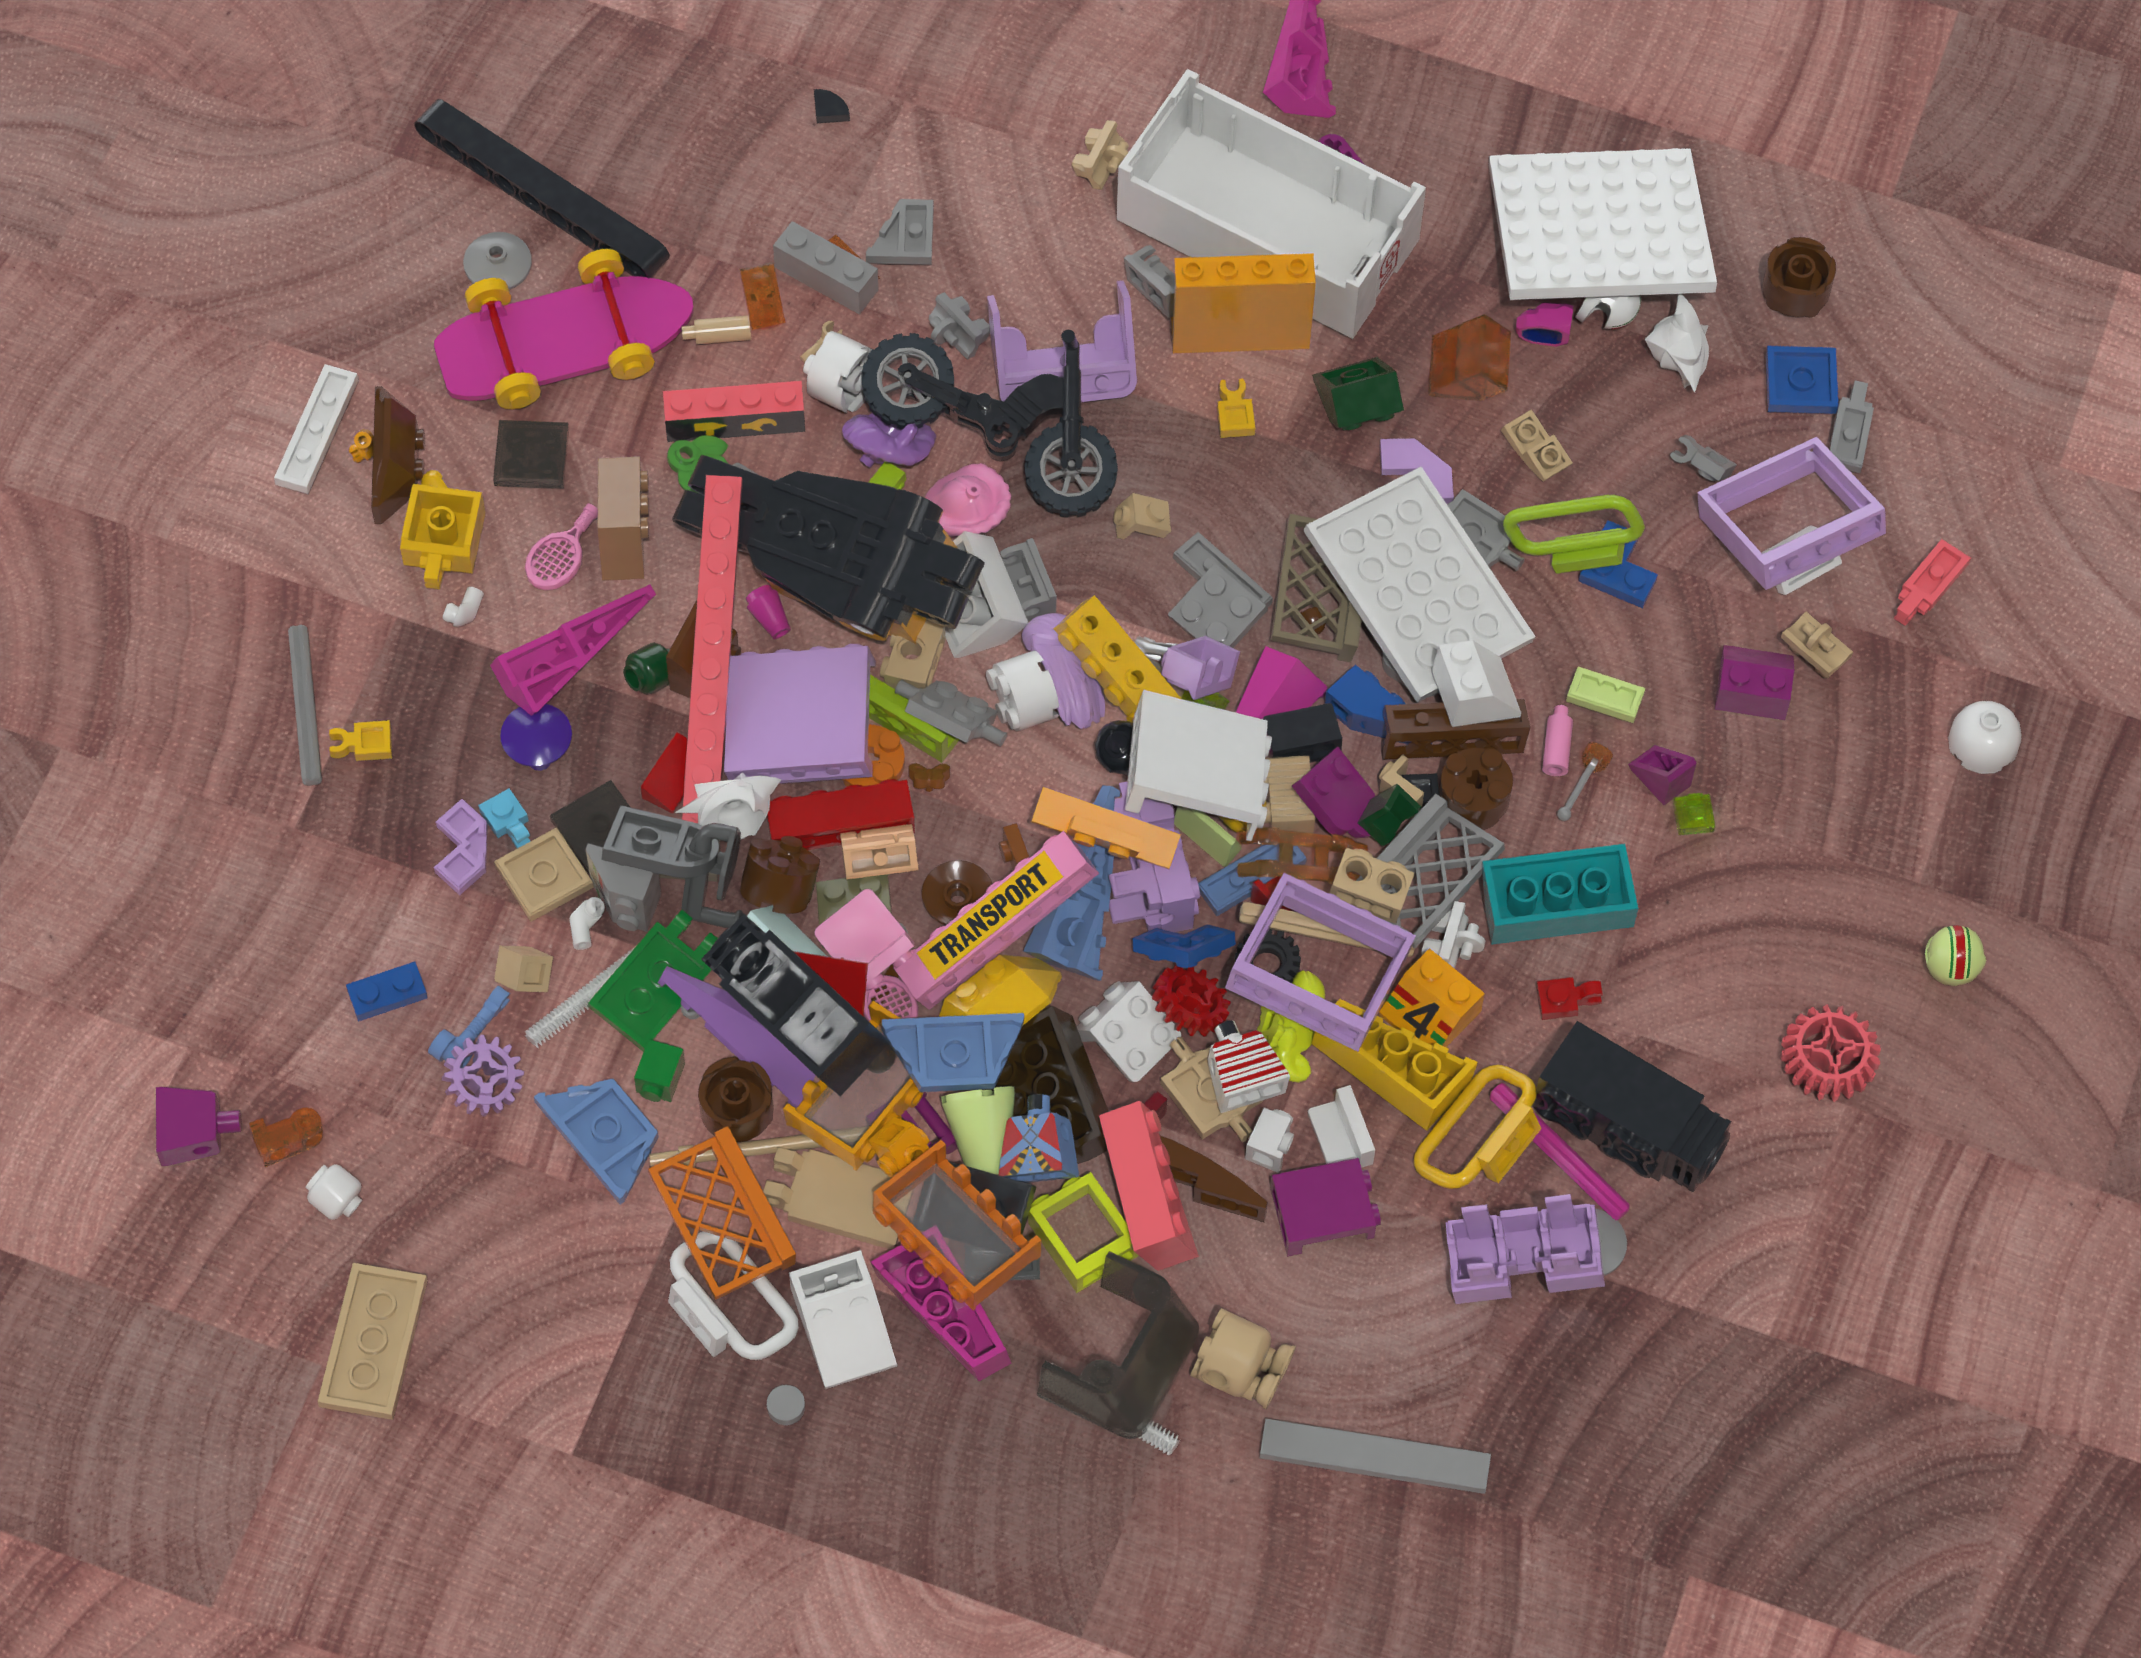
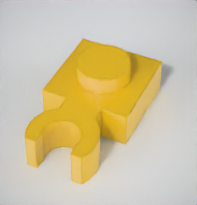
M1243 378L1239 379L1236 391L1228 390L1225 380L1220 381L1219 395L1223 401H1217V413L1221 438L1255 435L1256 428L1252 399H1244L1246 383Z
M390 720L354 723V732H347L342 728L329 730L331 741H343L339 746L329 747L332 758H343L350 752H355L356 761L392 759Z

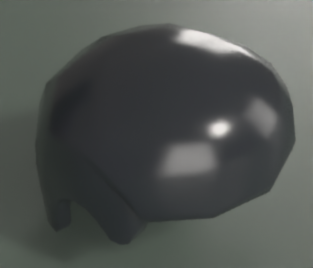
M1117 720L1105 724L1099 730L1095 739L1096 758L1110 773L1128 776L1133 723L1130 721Z

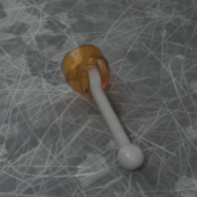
M1589 742L1584 749L1582 763L1586 769L1565 806L1557 811V817L1561 821L1570 819V810L1591 773L1605 770L1612 760L1613 754L1605 746L1596 742Z

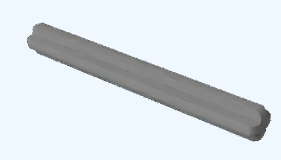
M291 626L288 629L301 778L306 786L318 785L322 781L309 636L306 626Z

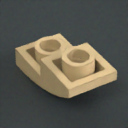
M1532 409L1501 429V432L1513 449L1543 482L1573 464L1555 435L1549 437Z

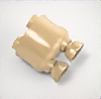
M1221 1308L1212 1325L1213 1330L1210 1336L1205 1337L1197 1355L1198 1359L1190 1376L1234 1397H1243L1249 1401H1252L1254 1398L1264 1409H1267L1288 1368L1296 1346L1283 1344L1276 1352L1275 1349L1270 1347L1271 1335L1267 1329ZM1260 1370L1265 1373L1269 1370V1374L1265 1375L1263 1379L1258 1377Z

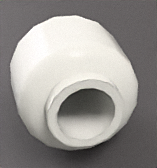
M334 1164L329 1168L323 1165L305 1187L309 1190L307 1195L308 1202L331 1220L337 1219L342 1214L349 1218L362 1202V1199L357 1196L361 1191V1183L338 1164Z

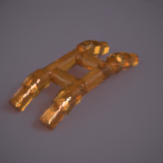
M1274 827L1257 828L1252 841L1246 840L1247 830H1240L1239 841L1241 845L1279 844L1278 861L1265 859L1256 860L1255 862L1238 863L1239 877L1275 878L1276 876L1282 877L1283 873H1286L1296 879L1324 881L1333 884L1339 867L1331 866L1328 868L1329 850L1344 854L1346 848L1368 851V846L1344 835L1287 831ZM1293 846L1315 848L1314 866L1293 864ZM1352 871L1347 872L1348 877L1354 881L1361 876L1352 873Z

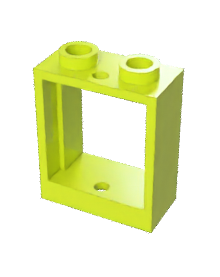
M1091 1172L1083 1177L1079 1176L1069 1179L1063 1184L1060 1191L1051 1196L1049 1194L1042 1195L1031 1205L1028 1215L1029 1226L1042 1240L1041 1243L1076 1293L1139 1256L1133 1250L1126 1221ZM1089 1194L1119 1238L1076 1263L1046 1219Z

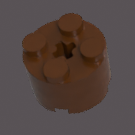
M1794 237L1787 239V243L1779 247L1777 245L1772 249L1762 284L1766 304L1771 310L1793 317L1812 318L1826 305L1836 274V262L1833 256L1831 258L1825 251L1826 247L1811 238Z
M1485 748L1463 749L1451 754L1447 758L1441 774L1439 796L1447 801L1449 809L1482 830H1485L1497 824L1499 819L1506 813L1512 792L1513 775L1509 765L1498 750Z
M784 836L781 838V841L753 839L751 840L745 862L740 893L749 903L761 908L762 902L773 905L772 912L782 914L802 912L807 909L808 903L810 904L820 866V859L809 850L803 848V843L800 839L792 836Z
M729 1057L715 1062L704 1072L698 1089V1100L702 1122L711 1134L715 1136L716 1131L728 1126L736 1142H745L759 1136L771 1124L774 1111L772 1085L767 1072L758 1063L751 1060L750 1062L739 1060L737 1057Z

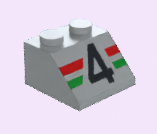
M588 843L586 855L590 879L598 896L604 902L605 909L611 920L625 930L635 931L639 929L647 932L661 897L659 874L601 860L603 847Z

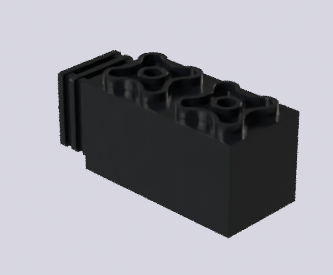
M745 914L718 937L712 948L701 959L722 979L719 985L840 1097L891 1043L771 930L765 933Z
M1579 1021L1570 1030L1538 1079L1536 1099L1532 1107L1543 1118L1564 1126L1578 1139H1588L1598 1145L1605 1155L1626 1163L1637 1174L1645 1178L1651 1177L1659 1182L1664 1175L1669 1179L1672 1178L1677 1181V1184L1684 1185L1689 1191L1694 1192L1697 1186L1703 1183L1710 1175L1730 1139L1729 1128L1732 1121L1722 1118L1719 1113H1714L1707 1106L1703 1105L1705 1097L1703 1094Z

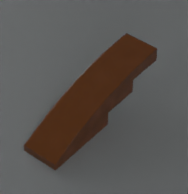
M1160 1136L1161 1142L1165 1145L1170 1157L1169 1166L1174 1181L1194 1187L1193 1202L1260 1222L1265 1221L1268 1202L1239 1177L1208 1157L1174 1140Z

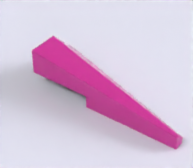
M1290 0L1263 90V93L1284 113L1324 118L1336 115V107L1330 105L1328 93L1333 89L1332 81L1326 80L1324 67L1329 62L1324 21L1322 18L1317 17L1316 5L1321 0Z
M651 584L566 622L557 630L498 656L490 666L506 696L531 716L536 714L656 595Z
M1265 646L1235 713L1263 719L1267 715L1311 707L1319 698L1322 699L1325 696L1328 687L1299 659Z

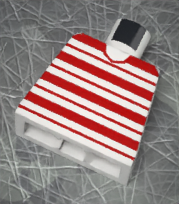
M1232 1020L1223 1022L1215 1028L1219 1042L1211 1045L1208 1066L1221 1113L1286 1093L1290 1075L1260 1031L1255 1030L1240 1035L1235 1021Z

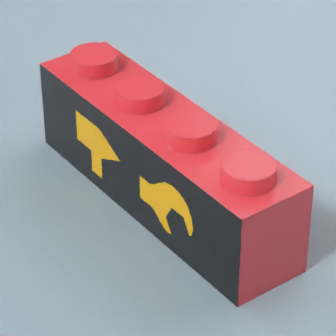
M802 381L663 391L667 442L691 441L699 436L706 435L717 438L805 432Z

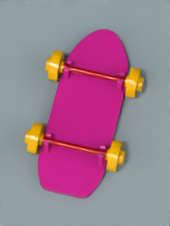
M600 249L588 253L578 262L577 268L585 285L509 304L511 294L506 281L500 278H487L475 282L465 291L467 306L473 314L460 318L445 328L434 340V349L447 393L450 397L467 401L487 400L496 397L500 407L512 410L519 409L535 402L541 393L540 386L607 368H610L613 377L621 380L635 379L643 376L654 366L655 361L652 354L675 339L682 331V326H686L694 312L693 299L685 289L667 281L640 276L620 277L624 266L619 253L613 249Z

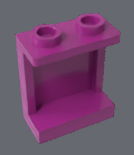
M1359 1158L1272 1175L1270 1191L1287 1257L1302 1254L1303 1245L1365 1233L1367 1240L1375 1237L1376 1226L1381 1225L1380 1213L1377 1204L1370 1203L1368 1192L1372 1191L1371 1179L1368 1170H1362Z

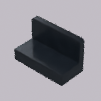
M1331 703L1267 715L1263 718V720L1268 721L1267 736L1272 737L1269 758L1309 756V762L1313 763L1322 760L1337 747L1342 751V735Z

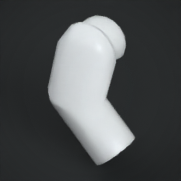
M468 587L460 606H456L453 603L447 604L442 617L443 620L453 623L455 627L472 622L477 614L484 593L477 588Z

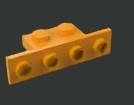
M1042 787L1031 820L1032 823L1058 832L1065 831L1068 835L1073 836V841L1087 847H1094L1096 844L1108 848V853L1122 859H1129V856L1168 870L1170 869L1181 834L1045 787Z

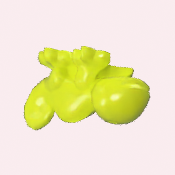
M1302 970L1294 976L1292 984L1325 999L1324 985L1315 974ZM1261 1006V1022L1257 1031L1263 1034L1290 1075L1289 1081L1297 1083L1306 1081L1311 1074V1067L1308 1060L1300 1053L1311 1046L1314 1030Z

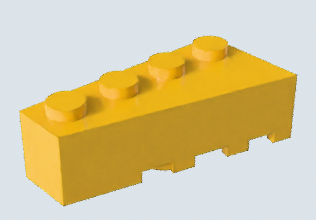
M1342 999L1335 1003L1363 1017L1366 1011ZM1376 1016L1358 1052L1316 1031L1312 1040L1313 1046L1426 1131L1469 1084L1478 1063L1468 1057H1465L1463 1060L1448 1053V1048L1438 1043H1435L1433 1046L1415 1038L1414 1032L1403 1027L1401 1030L1383 1023V1018Z

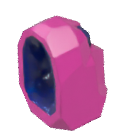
M1542 303L1536 308L1524 311L1517 317L1516 331L1518 336L1532 344L1554 347L1568 344L1573 306L1568 304Z

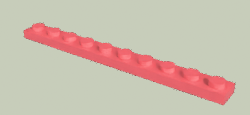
M706 475L683 807L698 798L694 784L722 781L742 477ZM682 813V820L698 824V813Z

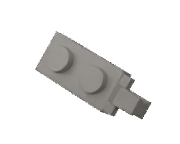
M1855 380L1850 398L1842 397L1839 402L1829 450L1849 471L1860 473L1874 407H1872L1873 403L1865 402L1868 383Z

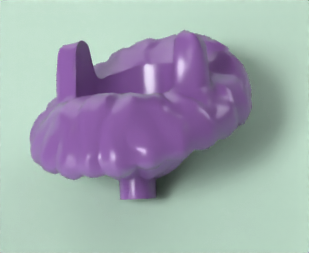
M873 413L869 415H856L842 427L844 439L852 444L856 450H862L864 454L859 460L869 468L874 463L883 464L884 462L912 466L929 455L936 440L935 432L928 425L923 424V427L917 428L916 424H908L904 429L897 428V425L884 423L882 418L878 415L875 416Z

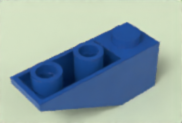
M1356 664L1326 691L1325 704L1331 703L1333 705L1336 718L1350 730L1385 739L1387 732L1383 718L1384 706L1405 704L1399 695L1389 693L1383 688L1375 675L1369 671H1363ZM1411 741L1400 742V743L1409 744V743H1411Z

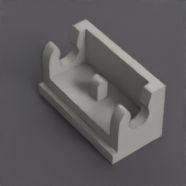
M1148 245L1133 255L1129 254L1124 257L1127 280L1168 318L1172 317L1174 314L1175 274L1160 262V258L1157 255L1148 258L1144 262V259L1152 255L1156 250L1151 245Z
M1027 539L1026 542L1000 551L1003 563L1028 622L1040 615L1056 613L1057 595L1034 539Z

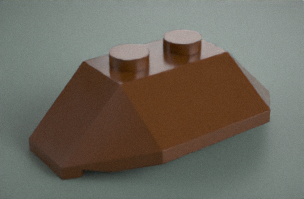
M375 386L371 509L375 524H383L409 501L412 485L418 484V480H421L424 475V460L419 459V450H425L424 429H418L416 415L382 386Z

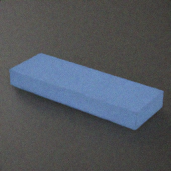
M1286 831L1199 882V891L1215 915L1219 916L1251 897L1252 883L1257 879L1266 884L1278 874L1281 877L1283 873L1290 874L1305 865L1307 858Z

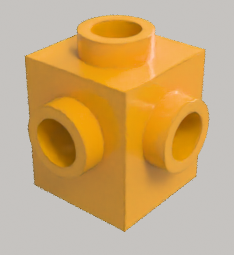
M893 1117L868 1140L879 1157L877 1160L879 1167L890 1177L895 1176L929 1149L927 1144L930 1142L927 1135L920 1128L897 1117Z

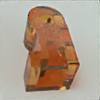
M307 1107L294 1111L288 1119H283L266 1126L263 1118L249 1123L251 1136L264 1167L316 1147L323 1140L324 1135L320 1115L314 1109Z

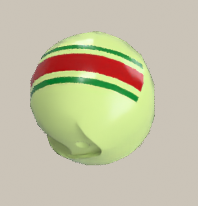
M1959 925L1944 927L1936 932L1926 945L1925 957L1927 968L1930 974L1944 985L1957 986L1969 983L1981 973L1986 964L1981 939L1976 932L1968 927Z

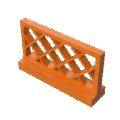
M728 1126L716 1131L714 1137L648 1168V1173L715 1300L780 1268L783 1271L795 1265L796 1253ZM711 1149L718 1161L714 1174L693 1168L697 1156ZM690 1160V1163H689L688 1166L682 1164V1163H684V1162ZM671 1168L686 1172L680 1190L665 1186L659 1174ZM720 1168L723 1170L726 1177L718 1175ZM691 1174L711 1180L705 1198L685 1192ZM716 1182L732 1187L735 1194L731 1205L710 1199ZM670 1194L678 1196L676 1203L673 1202ZM682 1198L703 1204L697 1222L681 1217L678 1210ZM737 1200L740 1202L743 1209L735 1207ZM708 1206L728 1212L722 1230L702 1224ZM733 1214L749 1219L752 1226L748 1238L727 1232ZM687 1226H688V1227H691V1228H694V1232H693V1235H692V1236H691V1234H690V1232H689ZM699 1230L720 1236L714 1254L698 1249L695 1242ZM754 1232L757 1234L760 1241L752 1239ZM724 1238L745 1244L739 1262L719 1256ZM750 1246L765 1250L771 1261L759 1268L744 1264ZM704 1258H705V1259H708V1260H711V1264H710V1267H709V1268H708V1266H707V1264H706ZM716 1262L737 1268L733 1281L718 1287L712 1275ZM742 1270H743V1271H746V1272H749V1273H747V1274H745V1275H743V1276L740 1277V1274H741V1271H742Z

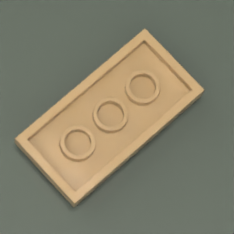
M358 1263L352 1264L318 1398L319 1407L393 1420L428 1281L426 1275Z

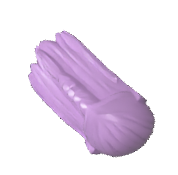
M1048 613L1037 616L1024 627L1022 640L1027 650H1035L1041 655L1044 660L1041 661L1045 670H1049L1058 697L1059 708H1057L1061 720L1064 721L1066 726H1070L1071 722H1073L1079 729L1089 728L1092 721L1099 723L1100 718L1105 716V698L1101 685L1096 679L1089 677L1081 667V661L1072 651H1068L1062 646L1058 640V634L1053 629L1066 615Z

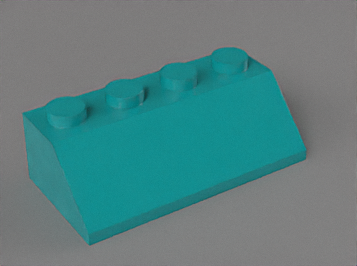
M1625 844L1482 861L1485 914L1491 945L1631 928L1635 925L1639 908Z

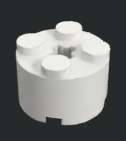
M834 331L828 332L816 355H810L804 364L803 372L808 375L807 393L811 397L847 413V410L851 412L858 410L865 402L862 389V369L872 349Z
M1035 650L996 663L992 669L986 670L988 684L993 691L996 690L999 703L995 704L999 720L1002 724L1008 722L1010 728L1015 731H1021L1059 716L1058 713L1053 711L1059 708V702L1049 670L1041 671L1038 662L1044 660Z

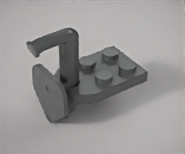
M620 805L604 844L601 860L621 866L651 871L655 874L685 878L681 909L690 915L693 921L729 928L743 915L742 910H737L735 913L704 906L709 872L720 875L717 900L723 901L739 852L741 831L738 827L721 823H710L702 826L694 822ZM718 840L728 842L725 852L719 851Z

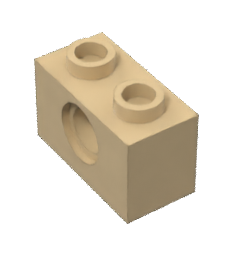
M926 620L917 636L916 644L901 636L891 635L890 647H893L890 657H884L880 669V677H884L885 683L896 689L900 680H904L919 689L928 687L932 683L946 641L945 626ZM911 654L919 656L916 659L905 658L907 655Z

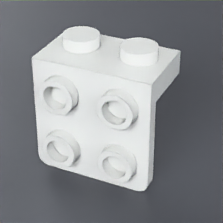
M1118 981L1104 992L1103 996L1105 999L1097 1007H1090L1079 1017L1078 1020L1081 1023L1077 1026L1082 1042L1096 1041L1128 1081L1138 1082L1171 1049V1042L1173 1040L1177 1041V1038L1181 1037V1032L1176 1030V1025L1172 1021L1168 1023L1164 1021L1166 1017L1165 1012H1157L1155 1010L1158 1003L1152 1000V996L1139 981Z

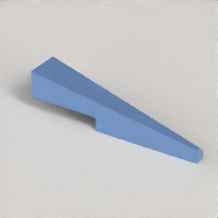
M1102 785L1094 805L1114 811L1115 798L1120 797V790L1113 786ZM1078 844L1099 874L1035 925L1023 951L1049 965L1101 981L1103 970L1099 969L1100 949L1106 945V937L1102 935L1104 912H1109L1111 893L1109 875L1113 872L1114 856L1108 853V848L1096 844L1094 847Z

